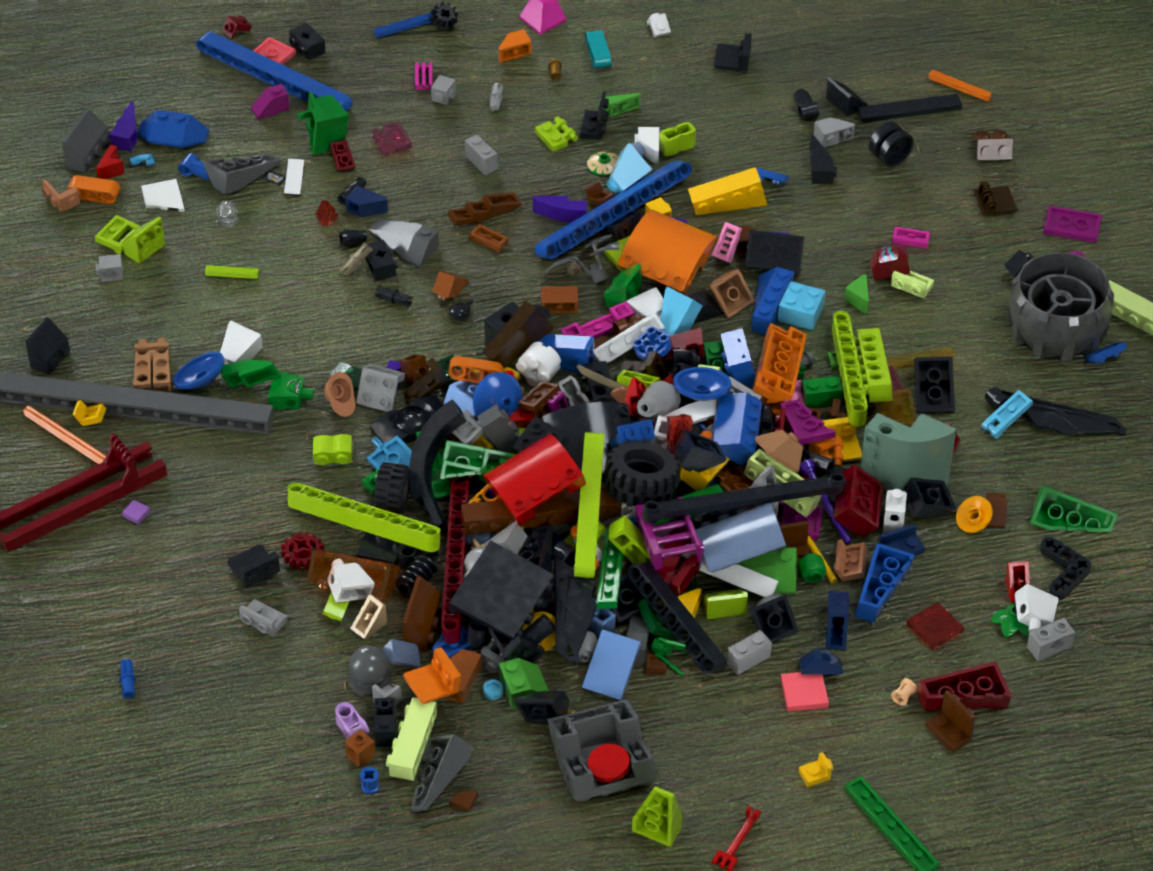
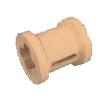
M904 678L900 682L899 688L891 693L893 701L901 706L906 705L911 694L916 693L917 686L912 680Z

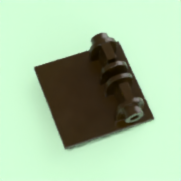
M982 181L980 182L979 189L974 190L983 215L1018 211L1008 186L989 188V183Z

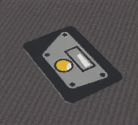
M269 170L262 179L280 185L286 177Z

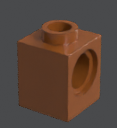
M361 729L345 740L346 756L359 768L376 756L374 741Z

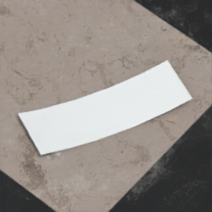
M288 159L284 193L300 194L304 160Z

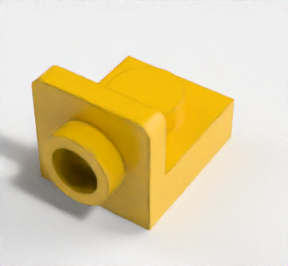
M823 752L819 753L817 761L799 767V773L807 787L831 780L833 764L829 758H826Z

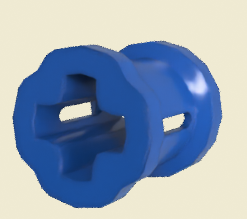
M366 767L360 772L361 790L365 794H375L379 790V773L374 767Z

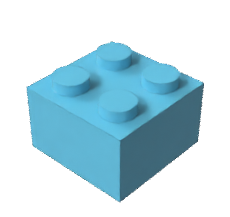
M790 281L779 304L778 321L813 331L824 307L826 290Z

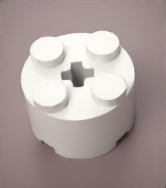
M542 342L532 343L516 364L517 370L521 372L527 379V383L531 386H536L541 381L549 382L561 367V359L558 353L550 346H543Z

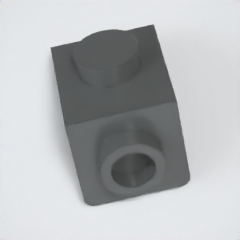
M491 641L480 652L482 666L489 672L499 675V663L504 662L505 659L496 654V645Z

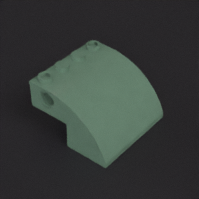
M877 413L870 423L865 426L861 469L881 482L883 490L887 491L894 489L904 491L911 478L940 480L947 484L950 477L956 429L922 413L911 427H907Z

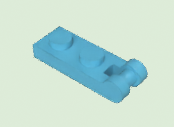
M1018 390L982 423L981 428L989 431L994 439H998L1003 431L1033 405V401ZM998 422L999 424L995 427L993 424Z

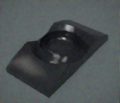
M436 395L416 398L408 406L400 410L386 412L370 425V429L382 443L398 436L407 445L417 440L416 432L422 430L428 420L443 404Z

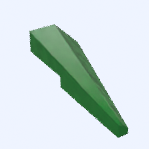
M445 440L440 479L486 474L516 454Z

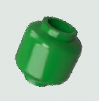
M808 553L799 560L798 567L802 579L806 582L818 583L826 575L827 570L823 558L819 554Z

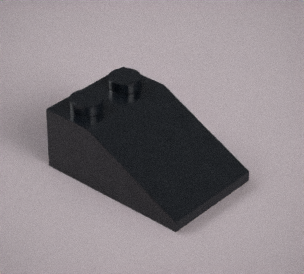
M915 357L913 370L917 413L955 412L953 357Z

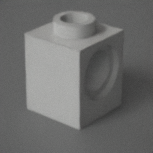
M121 254L99 256V264H96V273L101 276V282L123 280Z

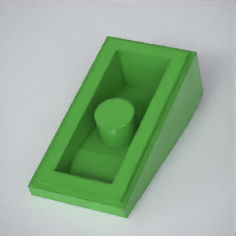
M640 93L606 97L609 99V106L606 109L609 112V117L640 108Z

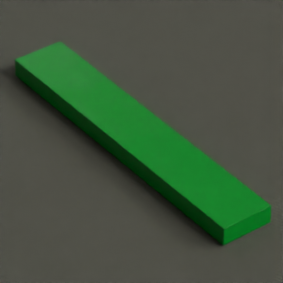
M609 530L605 531L596 602L597 609H613L618 607L624 554L608 539Z
M862 776L844 785V790L916 871H936L940 869L941 864Z

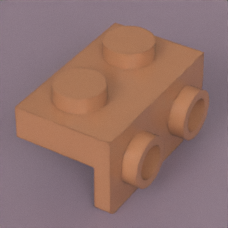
M842 539L838 540L837 548H835L836 563L833 564L835 574L840 577L842 582L865 578L866 544L863 542L846 546Z

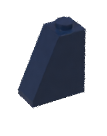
M829 591L826 649L846 650L849 592Z

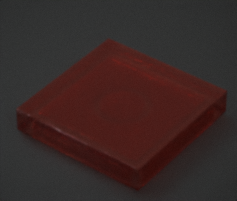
M939 602L909 618L906 623L931 650L936 649L964 632V627Z

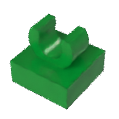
M378 469L362 479V485L373 496Z

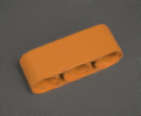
M75 175L72 177L66 191L75 187L78 190L80 200L112 204L116 201L121 187L118 182L113 180Z
M455 356L449 363V375L455 380L479 383L485 376L493 372L504 373L503 366L493 361ZM458 366L461 367V369L457 370L454 367ZM477 369L480 372H473L472 370Z

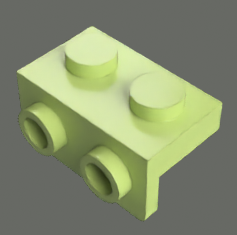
M896 271L892 274L891 286L921 298H925L934 285L933 279L910 271V274L905 275Z

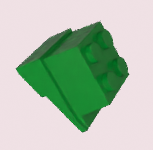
M310 91L307 111L297 113V119L302 120L306 118V128L310 138L308 143L311 153L316 155L328 152L330 143L346 140L349 114L332 95L315 98L312 91Z

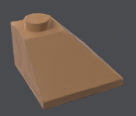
M739 269L727 271L716 278L710 285L726 318H730L755 301Z
M783 430L756 436L754 440L770 457L795 473L799 471L803 446L798 442L800 438L792 432L788 434Z

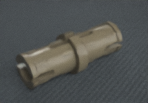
M364 242L355 253H352L350 259L340 268L341 272L344 271V275L349 277L358 265H362L366 256L373 251L371 247L368 248L369 245Z

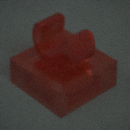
M322 200L315 213L320 223L328 226L331 220L336 221L339 214L335 213V208L331 206L329 201Z

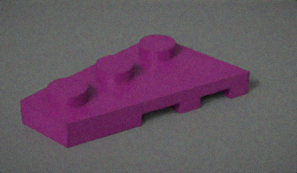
M799 400L780 403V410L781 407L785 408V421L791 432L800 438L798 442L801 445L835 438V431L831 428L828 429L821 419H816L812 415V411Z

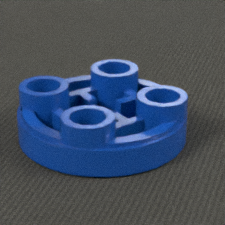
M651 326L633 341V346L637 356L641 360L646 361L650 351H657L660 358L667 355L672 347V341L666 331Z

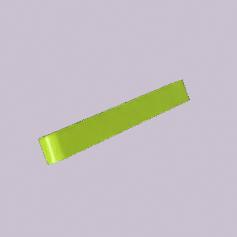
M837 311L833 314L832 335L848 420L851 425L861 427L866 424L868 405L850 315L844 311Z
M585 432L582 473L586 485L580 489L574 577L594 578L605 433Z
M292 483L287 487L288 506L293 509L427 552H435L440 549V529L436 526L301 483Z

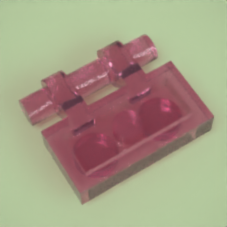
M399 121L383 125V131L379 132L377 129L372 131L373 140L375 143H378L380 152L384 153L385 156L391 154L390 149L394 148L395 152L412 148V142Z

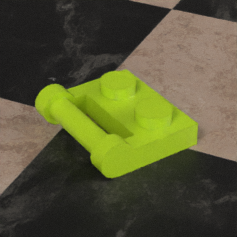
M116 215L95 235V242L113 249L117 254H121L124 251L122 241L141 226ZM127 230H130V232L120 242H117V240Z

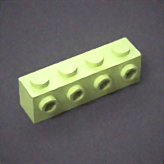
M758 449L749 458L743 473L749 479L755 481L769 465H772L778 484L805 480L761 449ZM822 495L785 500L783 502L807 518L818 506Z
M412 697L410 705L405 707L404 722L401 721L399 724L398 738L393 740L392 755L389 754L387 757L386 767H389V776L414 781L437 717V704L433 701L421 704L418 698Z

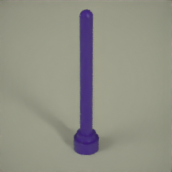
M812 459L800 463L799 470L801 474L808 476L809 479L817 478L814 473L815 465ZM823 494L820 498L843 542L850 544L851 538L841 523L833 519L834 507L828 496Z

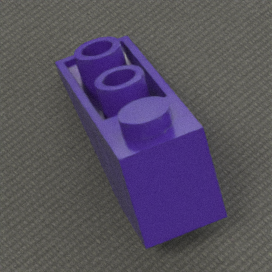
M132 101L124 109L123 115L117 120L116 126L109 133L111 145L117 146V149L129 152L133 150L138 142L135 108Z

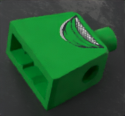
M279 371L281 377L273 379L268 394V403L273 405V410L299 409L303 399H314V389L305 388V379L302 376Z

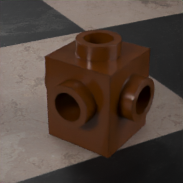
M414 353L399 360L401 372L405 373L404 379L407 382L415 383L429 372V365L424 355Z

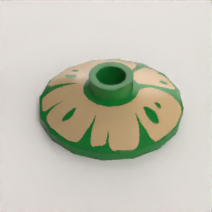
M607 151L594 153L587 160V168L597 176H610L619 157Z

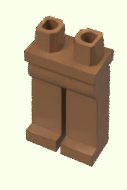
M165 337L156 339V343H149L147 339H139L138 344H135L134 388L152 390L153 366L154 391L172 393L169 342L166 341Z

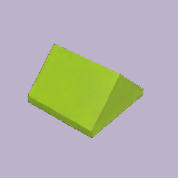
M742 589L701 594L707 620L747 615L748 595Z

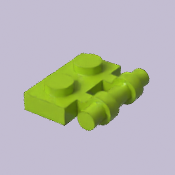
M559 116L554 118L556 123L554 125L548 121L535 127V133L553 152L568 146V140L571 139L575 142L578 139L576 131L573 128H569L567 122Z

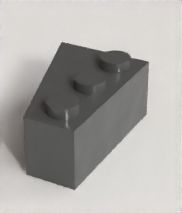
M496 404L478 415L477 418L482 429L499 451L514 453L513 446L522 432L520 433L517 425L510 419L505 409L501 410Z

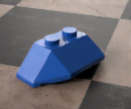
M156 110L142 121L137 133L150 144L184 148L196 144H205L209 129L191 114Z

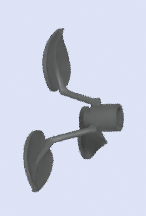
M609 234L587 244L585 248L593 245L594 252L590 255L595 254L597 263L589 266L590 270L577 257L572 256L556 261L547 268L545 273L547 275L553 267L559 264L576 261L586 271L587 276L591 274L594 283L600 282L608 278L600 255L606 250H619L620 243L608 244L612 238V234ZM599 243L608 244L605 247L597 249V245Z

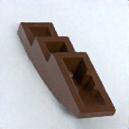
M515 193L483 195L482 201L466 202L465 208L449 209L447 215L454 226L466 225L505 214L520 207L522 203Z

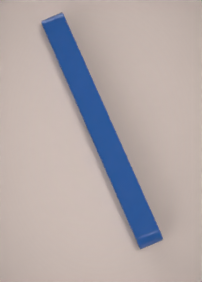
M208 31L196 41V46L201 52L272 86L282 84L287 93L308 102L309 92L312 91L315 98L332 95L339 101L345 111L353 106L351 98L346 94L214 32Z
M676 160L670 162L540 241L535 247L536 255L546 259L558 257L604 229L606 225L612 224L618 218L625 216L630 211L635 210L687 178L692 172L691 164Z

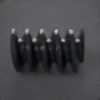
M417 556L410 563V566L396 579V588L404 597L410 599L417 576H421L428 582L433 577V574L437 572V565L426 556Z

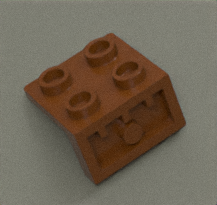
M541 381L518 402L520 409L534 412L535 417L539 419L551 413L547 401L553 400L552 397L554 395L557 396V392L560 391L559 385Z
M808 521L779 525L787 546L785 548L797 549V566L799 560L805 554L810 553L807 545Z
M947 690L944 692L941 712L927 720L925 727L946 748L954 753L972 741L975 715L971 709L966 708L956 695Z

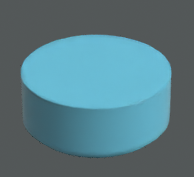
M494 679L486 681L483 684L484 697L488 700L501 698L503 695L502 683Z

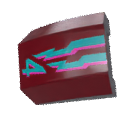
M899 244L877 248L871 256V269L874 281L892 277L894 271L904 275L910 274L907 250Z

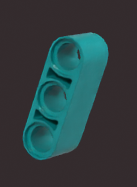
M603 31L585 32V43L593 68L611 67V55Z

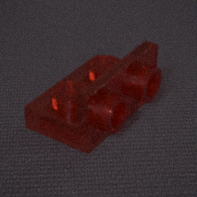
M687 414L667 416V449L675 456L673 448L683 429L689 432L693 429L692 416Z

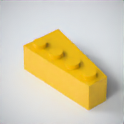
M756 167L688 189L696 215L768 206Z

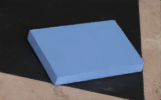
M602 629L582 688L621 701L641 642Z

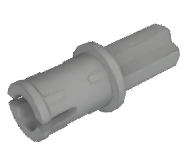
M499 83L492 85V93L489 95V108L493 112L499 110L500 102L503 99V86L500 84L498 88Z

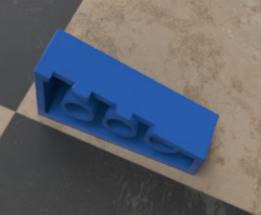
M879 543L876 544L854 617L874 623L911 569L915 557L914 554Z

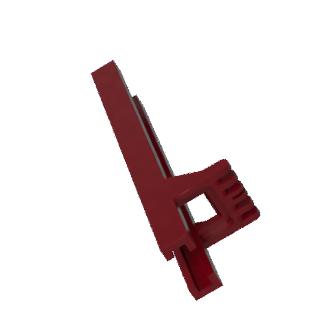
M112 434L109 437L111 445L103 463L1 511L0 530L126 469L123 478L5 535L0 531L1 544L9 553L167 476L166 465L160 459L137 471V463L152 457L150 452L152 447L148 442H144L128 450L118 436Z

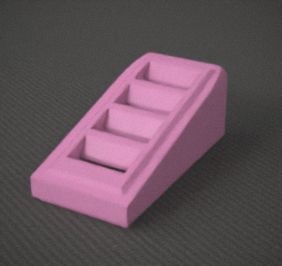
M725 222L712 256L731 263L742 228ZM728 229L735 231V234L728 233ZM728 236L733 239L732 241H728L725 239V237ZM726 243L730 246L729 248H726L723 246V244ZM721 250L726 251L727 254H726V255L722 254V253H721Z

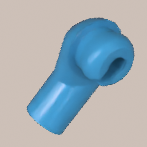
M140 154L129 158V163L131 167L146 162L147 166H152L155 164V157L152 154Z

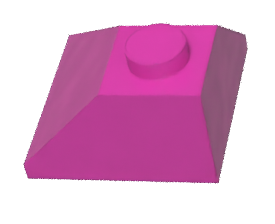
M529 0L520 14V19L540 35L566 22V17L557 0Z

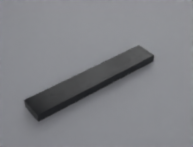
M957 93L858 107V114L861 122L865 123L962 109V103Z

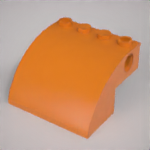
M650 210L636 225L617 265L620 269L625 270L636 264H641L642 276L664 284L683 295H687L698 269H704L718 237L655 210Z

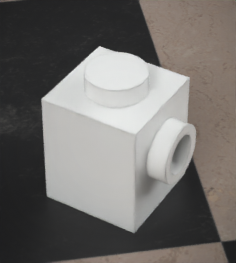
M659 415L654 430L657 439L666 442L669 439L672 440L678 420Z

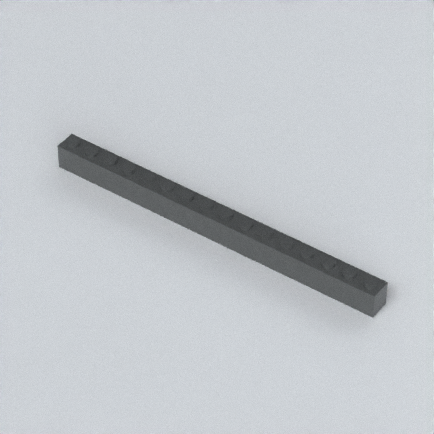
M0 372V402L74 411L77 401L82 400L87 407L103 403L107 408L104 415L269 435L274 420L273 405Z

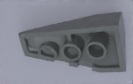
M270 154L250 155L248 159L233 157V160L224 161V158H217L205 161L204 167L213 187L223 194H231L280 164V159Z

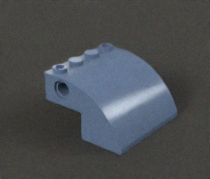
M771 502L755 505L756 508L748 510V507L736 511L737 514L731 517L729 514L717 517L718 521L711 523L709 520L699 524L700 528L696 529L698 539L702 540L705 552H703L709 573H714L756 556L787 547Z

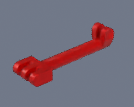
M747 807L745 813L746 821L727 851H717L712 864L717 865L721 859L720 868L724 869L729 863L727 871L734 870L738 863V858L734 857V854L753 824L759 818L760 810L756 809L753 811V807Z

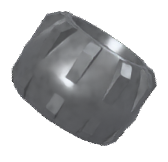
M1054 252L1031 259L1022 266V270L1013 279L1007 321L1013 326L1011 337L1020 345L1027 344L1033 349L1032 354L1040 358L1049 355L1060 357V361H1071L1073 355L1082 352L1084 355L1094 353L1098 350L1100 339L1107 336L1112 316L1114 293L1109 284V277L1095 263L1080 255ZM1046 308L1048 311L1045 312L1040 309Z

